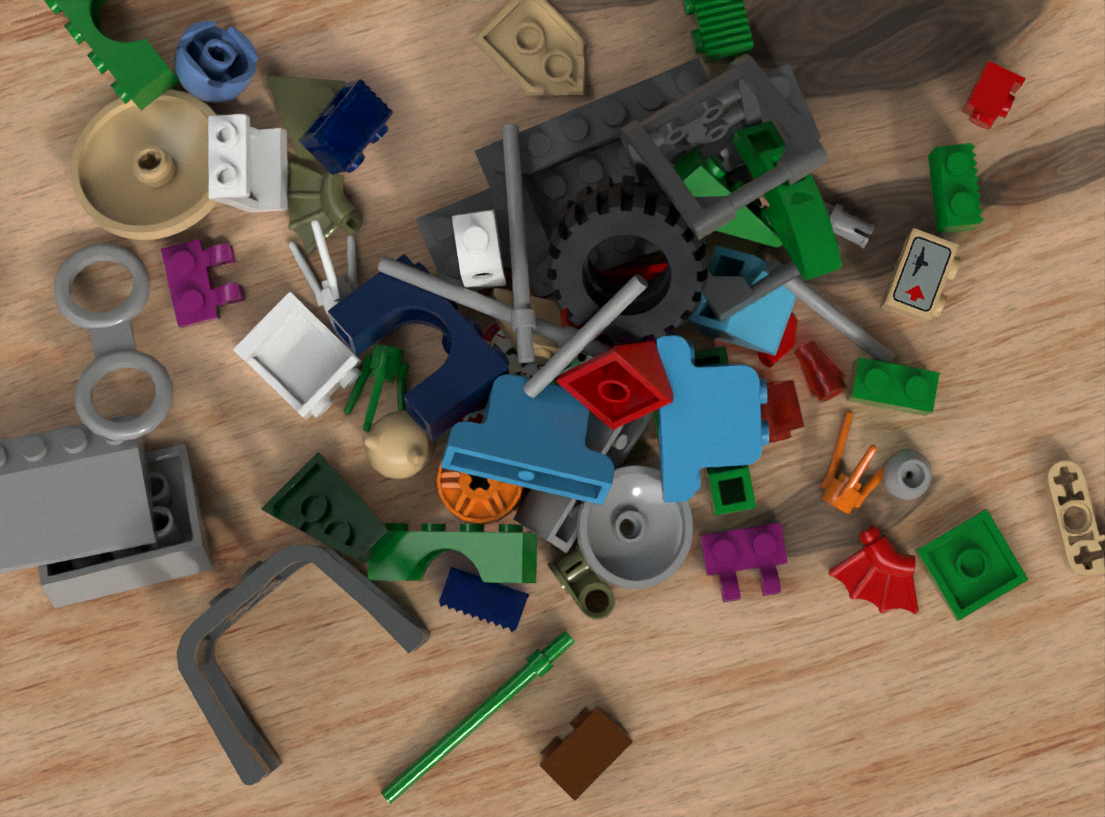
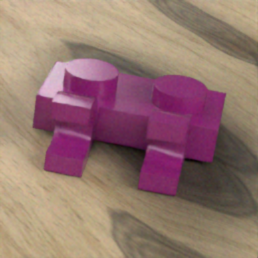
M198 239L161 249L178 327L185 328L220 319L218 307L245 301L242 285L233 282L213 289L209 268L237 262L233 246L223 243L205 250L203 241Z
M781 523L700 536L706 576L719 575L723 603L741 599L736 576L738 571L759 568L763 596L781 593L776 565L788 563Z

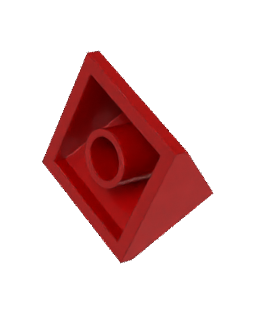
M655 341L616 346L558 375L556 380L558 384L612 430L672 403L674 398Z

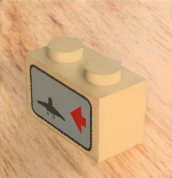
M912 228L907 233L880 308L923 325L929 323L932 317L939 318L947 299V295L941 294L946 279L951 281L954 279L960 265L961 258L955 256L959 245Z

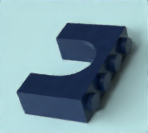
M405 254L396 259V261L429 273L420 262L414 265ZM379 272L327 311L330 323L335 333L356 356L360 355L390 331L407 324L428 325L439 330L447 337L451 343V350L444 364L404 395L407 413L428 437L434 441L488 399L495 379L501 375L508 374V365L510 363L498 346L490 347L482 338L484 334L481 328L471 317L467 319L462 317L457 311L458 306L455 301Z

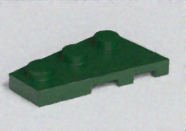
M319 452L261 508V510L364 564L395 536L333 465Z

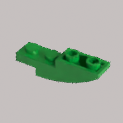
M772 120L737 130L732 139L754 179L776 167L786 147ZM811 173L792 185L785 181L764 194L770 205L766 216L804 281L841 269L842 261L832 224Z

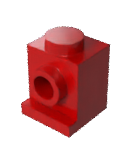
M988 61L981 70L962 112L970 116L969 121L984 129H991L998 116L1002 118L1007 116L1015 100V96L1009 93L1015 94L1026 78Z

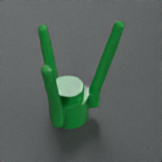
M374 344L371 355H365L362 373L358 377L344 408L345 414L352 412L370 374V378L374 379L365 414L364 432H369L371 429L383 382L394 383L395 376H397L398 411L407 410L404 395L406 394V376L409 364L402 362L404 357L403 350Z

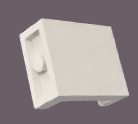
M245 114L208 116L209 199L250 213L288 210L287 131L282 128L255 129L250 126V117Z
M291 292L233 349L305 420H308L312 415L316 419L319 418L333 403L329 397L340 386L346 390L362 373L358 367L363 362Z

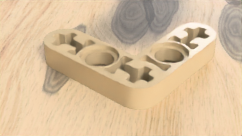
M1069 460L1053 463L1045 472L1044 484L1064 563L1070 572L1078 576L1104 573V558L1088 561V569H1085L1083 564H1076L1074 561V556L1080 554V547L1082 546L1085 552L1102 550L1098 543L1102 540L1104 541L1103 553L1105 555V534L1099 535L1084 473L1079 465ZM1061 467H1063L1065 473L1073 474L1074 481L1068 483L1070 495L1079 493L1080 500H1070L1059 504L1058 497H1066L1063 484L1056 485L1054 477L1060 475ZM1073 506L1081 509L1085 516L1083 526L1077 530L1069 529L1063 520L1065 511Z

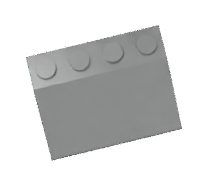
M130 414L108 420L129 422L136 419L135 414ZM85 424L0 440V574L156 543L145 435L134 440L114 441L96 435Z
M186 443L148 452L156 543L38 566L40 585L54 608L214 569L209 535Z

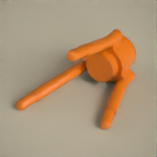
M847 411L827 475L820 485L821 488L826 490L821 499L848 515L854 507L860 508L866 496L883 479L884 467L883 465L859 491L862 485L858 481L877 451L875 445H870L850 477L840 473L839 477L835 479L853 418L852 411Z

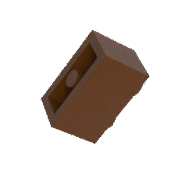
M598 705L592 711L585 706L569 722L574 729L563 740L556 735L540 752L545 757L540 762V767L574 801L633 743L632 739Z

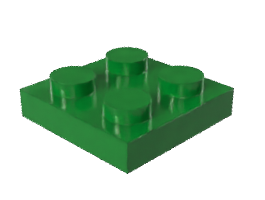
M987 509L982 510L914 550L956 621L965 618L1029 580Z

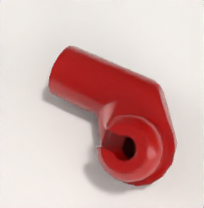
M793 312L790 314L776 356L760 351L757 354L759 360L766 367L771 368L795 345L798 320Z

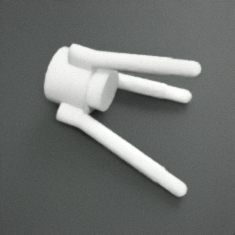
M313 219L311 225L327 280L321 282L323 290L297 244L290 242L289 248L315 294L318 307L324 306L326 315H328L327 311L359 288L355 237L353 235L347 237V283L345 276L336 277L320 223L317 219Z

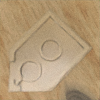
M511 0L472 38L528 96H585V38L546 0Z

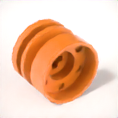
M441 462L439 463L436 478L439 497L447 509L465 523L485 525L498 523L512 514L521 500L522 486L487 479L490 485L487 490L484 491L479 487L474 491L470 488L473 484V480L470 477L471 474L441 468Z

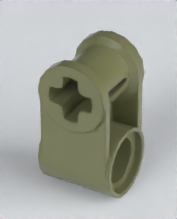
M579 543L575 545L576 550L557 563L551 561L547 565L565 592L571 595L587 618L603 620L609 617L615 608L614 593L607 582L599 577L588 565L580 550ZM582 562L580 566L566 574L569 569ZM594 590L605 592L609 598L607 609L601 613H593L585 605L587 595Z

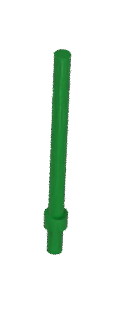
M564 630L544 649L540 651L537 648L526 658L527 664L380 791L383 797L392 804L536 676L539 675L542 678L554 667L551 663L575 643L568 632Z

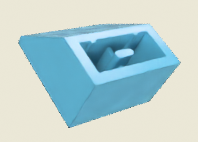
M717 245L708 266L712 276L743 277L749 286L769 275L764 271L768 262L754 255ZM781 286L757 300L756 303L720 322L702 295L696 311L691 312L688 321L701 335L776 356L797 297L784 286Z

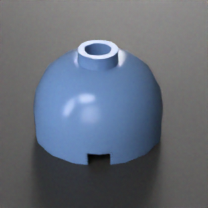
M215 21L197 22L184 31L176 49L174 63L177 78L184 89L203 101L220 103L234 99L248 87L256 72L257 51L251 41L236 28L229 26L226 31L215 27Z

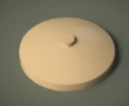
M173 89L167 90L142 111L132 100L125 104L121 98L116 99L101 109L88 122L79 135L71 158L70 174L73 190L86 213L95 223L108 232L135 240L168 237L186 230L200 221L217 204V201L209 199L208 116H217V114L197 97Z

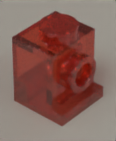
M794 379L766 382L767 404H760L761 420L768 421L769 443L789 439L792 437L790 431L805 427Z

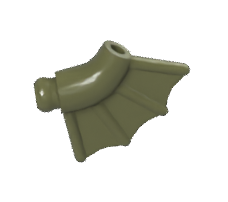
M296 161L289 163L291 167V181L287 188V202L290 206L291 215L288 228L300 236L307 255L312 254L318 248L311 225L313 219L319 221L325 241L337 229L343 228L347 234H354L362 227L363 218L356 213L357 209L344 195V175L328 172L325 174Z

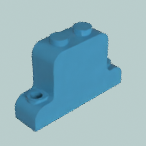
M669 333L658 339L654 337L674 395L672 403L657 409L661 492L665 503L687 501L695 494L696 490H700L701 468L753 464L761 456L762 445H769L768 421L761 420L760 404H767L766 379H759L756 371L742 362L695 364L693 341L686 342L678 334Z
M501 375L493 383L485 405L482 424L464 421L452 427L443 451L441 468L603 505L613 484L614 464L612 460L603 453L589 450L585 445L589 410L561 385L548 384L535 398H532L523 390V385L530 378L523 375Z

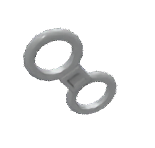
M113 243L92 244L79 249L62 263L54 279V299L62 315L75 326L90 331L95 360L83 370L75 388V407L81 421L96 435L114 441L134 440L152 432L166 418L173 401V383L166 368L153 356L136 349L131 320L142 311L150 294V276L143 261L128 248ZM99 261H111L121 264L133 277V289L128 299L119 308L105 313H92L81 309L73 302L71 285L76 275L84 267ZM118 368H134L144 371L153 379L155 384V398L151 407L141 417L129 422H114L105 419L93 407V391L98 381L107 373Z

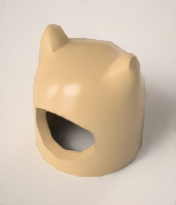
M399 410L388 413L376 421L363 438V445L365 446L367 459L376 472L386 478L401 480L414 476L429 464L435 454L436 440L432 441L407 413V410Z

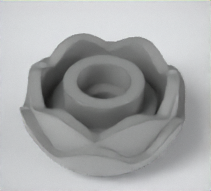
M899 450L884 464L883 479L885 488L890 494L902 500H913L920 497L927 491L932 480V468L929 461L923 454L915 450ZM908 471L911 472V477L909 479L906 477V473Z

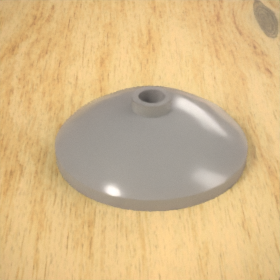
M635 465L614 469L613 484L603 505L582 501L578 511L577 538L584 559L599 577L618 587L641 589L652 587L665 581L682 565L692 542L693 518L688 500L665 503L661 492V472L651 467ZM623 520H626L629 525L628 531L625 534L620 530V524Z

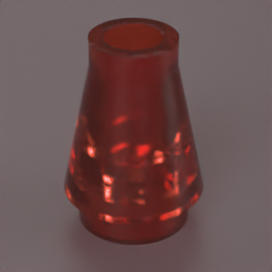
M814 340L802 345L794 352L811 397L816 396L820 403L831 400L848 387L844 381L846 375L818 347Z

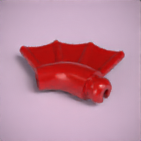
M872 525L869 526V529L862 530L859 533V540L864 545L862 549L831 568L828 574L831 577L834 576L846 586L850 599L867 600L878 607L880 613H885V611L901 608L912 612V614H917L919 608L913 578L916 556L897 552L886 535H881L880 529L877 526Z

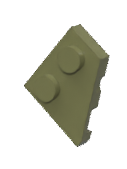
M268 75L267 82L299 159L340 163L346 93L345 81Z

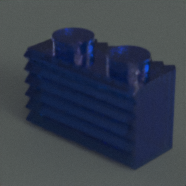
M359 79L346 83L337 92L336 96L332 98V101L327 104L322 113L318 115V118L313 121V124L308 127V130L299 139V142L332 175L343 172L351 173L364 161L365 155L362 152L369 143H376L386 134L389 127L385 123L393 114V110L388 108L387 104L383 103L382 99L377 97L375 92L371 91V88L365 84V81Z
M451 567L439 599V604L441 607L447 605L449 610L455 608L456 612L463 611L464 615L470 613L472 618L478 616L480 621L486 619L487 623L493 621L495 627L500 624L503 629L509 627L512 632L518 628L529 594L499 583L482 582L480 576Z

